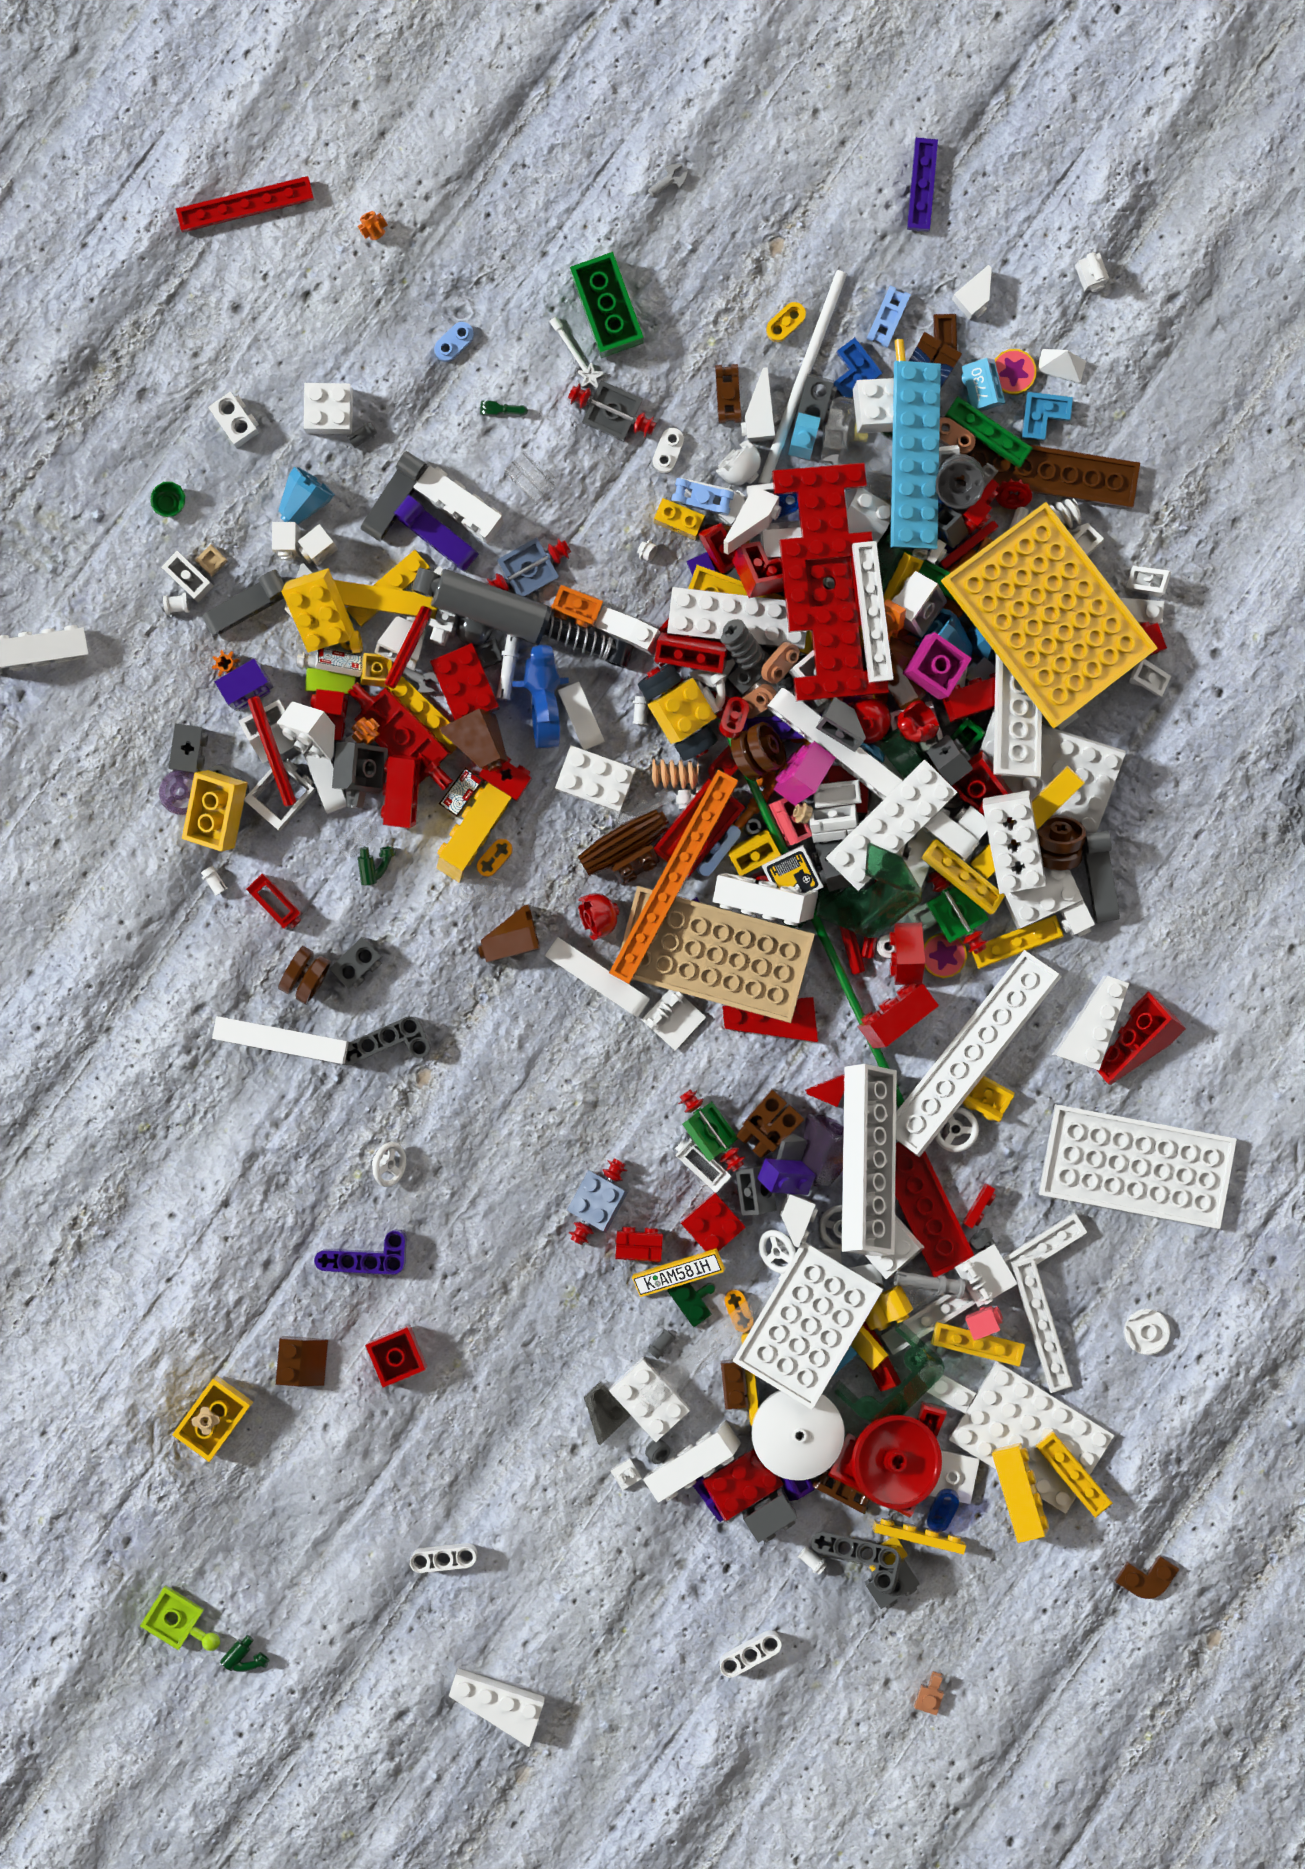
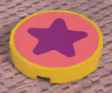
M1008 349L1001 352L995 358L1003 393L1019 395L1026 392L1032 386L1036 378V365L1033 358L1027 352L1020 349Z
M938 933L928 938L924 944L925 969L933 976L939 978L953 977L965 966L967 952L961 939L957 938L949 943L943 933Z

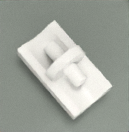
M440 609L436 614V620H430L429 626L432 629L430 640L433 644L445 647L448 637H454L456 632L453 626L456 620L454 614Z

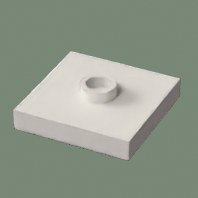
M941 1450L942 1469L940 1478L929 1496L971 1504L980 1459Z

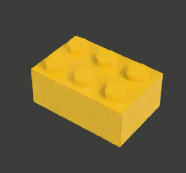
M329 568L286 581L281 592L308 653L350 640L355 629Z
M210 770L195 772L182 839L221 852L234 849L248 782Z
M216 1375L172 1435L210 1462L254 1402ZM202 1407H208L211 1412L220 1418L219 1424L214 1425L211 1433L208 1435L202 1434L199 1427L192 1425V1418L199 1415Z

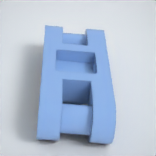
M889 286L867 336V340L872 342L873 340L882 343L881 346L888 348L911 294L907 292L901 293L896 290V287ZM891 299L899 301V305L891 304ZM880 326L888 329L886 335L878 332Z
M681 478L676 479L675 486L677 488L675 494L672 495V502L721 515H729L730 500H733L734 492L690 482ZM686 489L692 491L691 498L684 496ZM715 497L721 498L720 505L713 504Z
M731 825L727 829L722 840L717 842L710 850L711 854L706 861H702L696 868L698 874L709 876L740 837L741 831L738 827Z

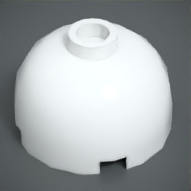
M746 440L739 444L742 448L737 451L733 449L718 465L719 470H716V473L729 484L742 485L745 482L751 484L759 476L757 471L761 464L760 454L756 447L749 440Z

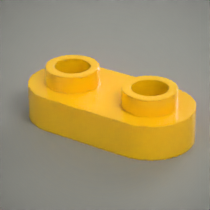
M791 302L768 322L766 334L771 341L781 342L785 340L804 322L806 311L803 305L798 302ZM796 312L798 318L792 319L790 313ZM778 327L782 330V332L780 334H775L773 332V329Z

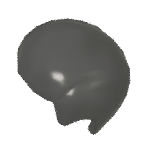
M462 617L459 618L456 624V634L464 644L481 645L489 640L492 633V628Z

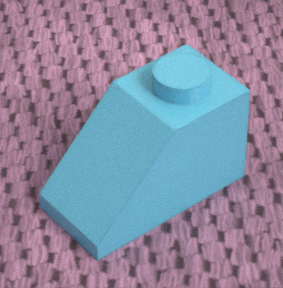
M798 413L788 455L810 460L821 418Z

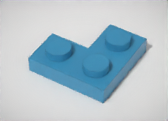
M1027 392L1021 439L1045 441L1047 419L1070 421L1073 397Z

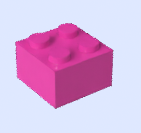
M934 632L924 637L902 674L940 700L949 697L972 658Z
M815 741L808 746L803 745L797 753L793 752L786 761L788 766L776 777L778 783L773 790L794 806L816 792L836 757Z

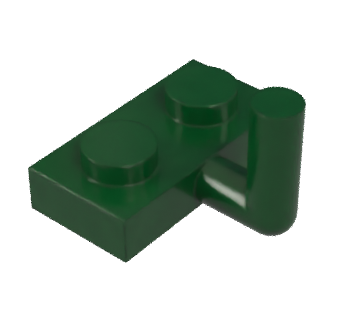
M690 1282L667 1289L693 1328L712 1315L702 1298L714 1293L715 1287L713 1283H707L697 1291Z

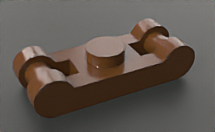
M731 364L730 367L715 365L718 423L725 424L726 421L741 423L738 364ZM723 376H731L732 382H723ZM733 406L734 412H725V407Z
M830 1468L822 1473L818 1480H815L814 1488L866 1514L868 1510L867 1505L870 1500L863 1493L828 1476ZM829 1478L835 1480L832 1488L826 1485ZM856 1493L862 1495L859 1502L853 1500Z

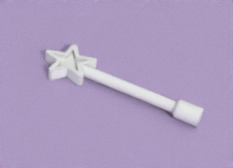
M554 317L549 322L555 331L559 332L582 370L578 371V374L584 378L581 387L584 388L591 384L597 389V379L603 376V372L594 371L592 363L587 367L563 330L562 323L558 317Z

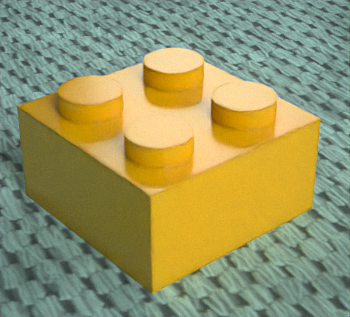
M364 653L362 657L361 685L388 687L385 685V679L392 667V660L379 654Z

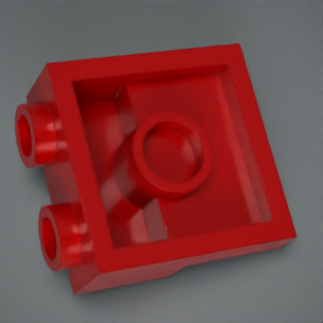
M993 479L984 488L981 498L974 505L970 506L962 516L969 532L968 535H971L976 528L981 530L991 518L988 513L992 507L989 504L998 494L995 489L999 486Z

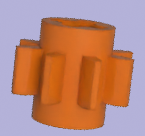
M370 211L361 216L360 221L362 224L358 225V228L365 239L370 237L371 240H377L385 234L384 227L388 226L381 213L376 215L374 211Z
M221 650V655L218 658L213 656L216 665H213L212 669L220 670L218 673L220 678L224 674L235 670L236 664L241 662L239 659H232L234 656L233 651L226 655ZM225 659L231 662V664L228 665L227 670L224 667H221V665L224 664Z
M363 717L351 728L354 731L351 737L356 743L364 742L366 745H369L380 735L377 732L379 724L373 718L367 720Z

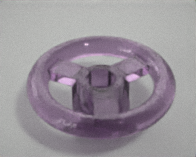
M172 771L161 781L159 798L162 805L171 813L177 815L187 814L188 807L177 808L172 804L177 800L190 799L191 792L184 783L183 776L193 781L194 773ZM173 778H176V783L170 788L171 796L167 799L166 787ZM179 788L184 789L182 796L177 794Z

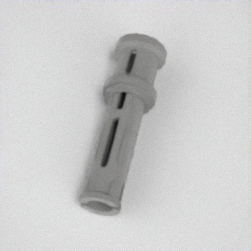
M896 1271L894 1275V1285L934 1291L939 1296L946 1294L956 1296L957 1299H962L964 1296L965 1280L961 1278L953 1280L947 1279L943 1275L936 1278Z

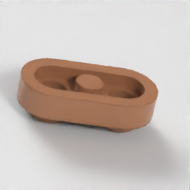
M940 418L939 442L945 446L958 445L960 454L966 455L970 453L975 446L974 435L952 419ZM946 425L949 431L944 432L941 426ZM961 438L967 439L968 444H966V445L962 444V443L960 442V439H961Z
M790 642L782 643L763 665L761 671L762 678L772 684L780 682L798 661L800 655L798 646Z
M762 684L743 697L749 704L748 719H752L768 709L767 705L777 694L772 686Z

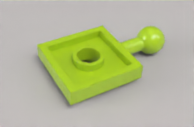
M166 1585L140 1624V1627L177 1650L181 1648L189 1634L202 1641V1646L207 1651H215L220 1646V1638L217 1634H206L194 1626L204 1609ZM168 1612H175L177 1614L178 1621L171 1624L166 1620Z

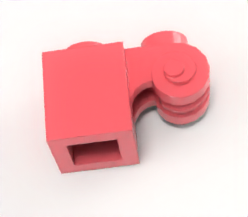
M983 1306L979 1311L966 1315L965 1320L974 1341L1000 1331L1003 1316L998 1306L995 1308Z

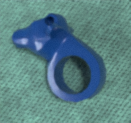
M548 645L532 647L530 658L526 660L524 680L512 681V687L526 688L532 695V724L535 747L543 749L559 747L560 720L555 690L557 686L569 683V678L559 677L553 649Z

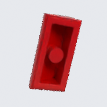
M719 523L699 532L698 536L717 571L726 573L734 567L732 560L737 550L735 549L730 554L724 553V540L728 533L723 524Z

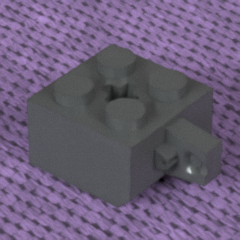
M336 742L332 788L346 790L347 808L363 809L366 793L380 794L383 791L386 777L384 766L387 760L388 748L361 743Z

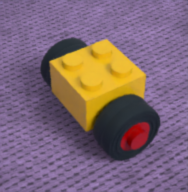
M667 664L661 668L658 666L646 673L648 676L638 683L639 689L647 700L659 696L647 704L669 742L671 744L675 743L674 746L683 761L695 756L697 758L701 757L718 741L712 728L707 724L715 719L716 715L693 678L679 683L681 676L672 664Z

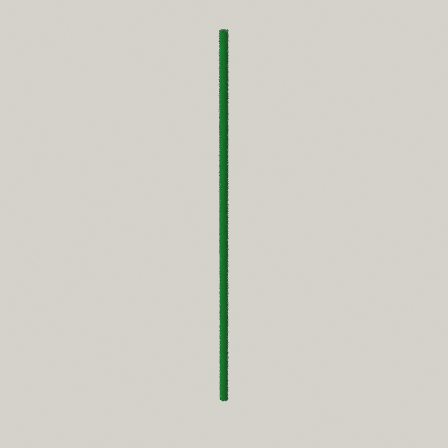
M726 737V738H727V741H728V743H729V745H730V747H731V739H732V738ZM744 776L780 854L783 855L789 852L757 781L750 780ZM815 908L811 922L860 1025L862 1023L861 1018L865 1014ZM868 1042L878 1066L890 1069L881 1048L873 1049ZM896 1083V1105L899 1109L905 1100Z

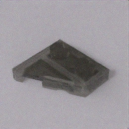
M601 1380L584 1395L597 1443L601 1445L631 1415L609 1392L608 1387Z

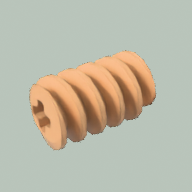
M653 759L652 781L654 786L658 788L660 781H662L664 788H667L669 782H671L673 788L676 789L680 782L682 789H685L687 784L690 783L691 789L694 790L698 782L699 761H697L695 767H693L691 761H688L686 767H684L682 760H679L677 766L674 765L673 760H670L668 766H666L664 759L660 760L659 765H656V761Z

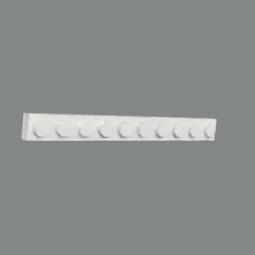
M1072 1213L1004 1256L1003 1260L1015 1278L1011 1265L1012 1261L1033 1255L1037 1265L1085 1235L1087 1231L1077 1215ZM966 1286L962 1299L944 1294L909 1316L908 1319L882 1333L881 1337L891 1353L895 1355L933 1331L936 1322H947L974 1305L975 1301Z

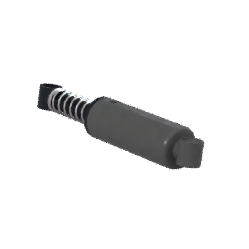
M418 568L411 588L413 592L432 598V607L493 628L537 646L540 644L542 637L546 636L548 641L554 639L557 640L556 644L560 641L565 643V647L567 645L573 646V650L579 648L582 650V654L585 651L590 652V656H593V654L598 655L599 660L601 659L621 668H627L634 649L633 645L610 637L605 639V635L599 637L596 632L588 633L587 628L580 630L578 625L572 627L570 622L563 624L561 619L555 621L553 616H550L552 607L535 602L529 598L510 593L448 569H443L439 575L430 570Z

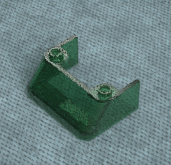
M868 843L865 875L878 881L867 890L860 889L859 891L854 886H849L841 892L836 890L829 892L827 886H824L818 890L816 916L864 937L876 938L921 903L922 890L901 856Z
M896 1322L895 1331L911 1345L904 1355V1363L912 1372L881 1403L868 1395L859 1399L840 1380L835 1385L834 1392L861 1418L871 1423L888 1415H904L944 1374L945 1365L943 1360L903 1322Z

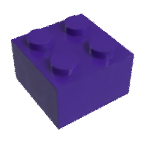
M255 658L214 681L228 706L234 710L238 708L239 711L249 706V698L259 696L260 699L271 693L270 689L274 687L261 664Z

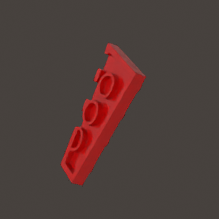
M814 997L798 998L791 1023L731 1006H722L724 1029L818 1042Z

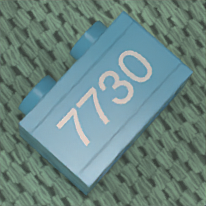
M984 358L962 366L963 373L961 377L964 385L967 386L969 394L967 395L968 404L980 412L1005 404L994 359Z

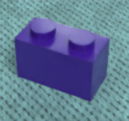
M765 1158L757 1179L771 1193L808 1195L816 1175L802 1161Z

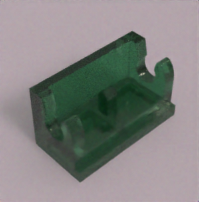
M898 727L882 739L884 743L880 745V750L904 779L924 759L928 762V758L917 744L907 740Z

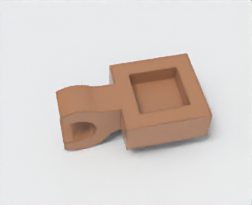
M932 1671L928 1686L921 1684L914 1704L915 1709L937 1716L944 1695L943 1691L938 1690L942 1682V1674Z

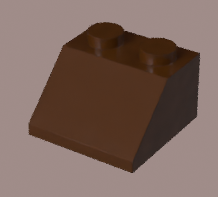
M282 1336L279 1338L275 1385L297 1387L324 1386L329 1339Z

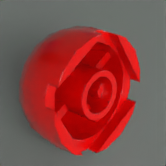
M864 697L855 701L850 706L855 709L865 734L864 744L875 743L887 735L891 726V714L888 707L881 700Z
M600 893L588 894L578 899V901H582V904L578 905L580 918L585 930H591L592 935H589L591 939L595 941L603 938L615 929L617 916L619 915V908L615 902L612 903L608 897Z

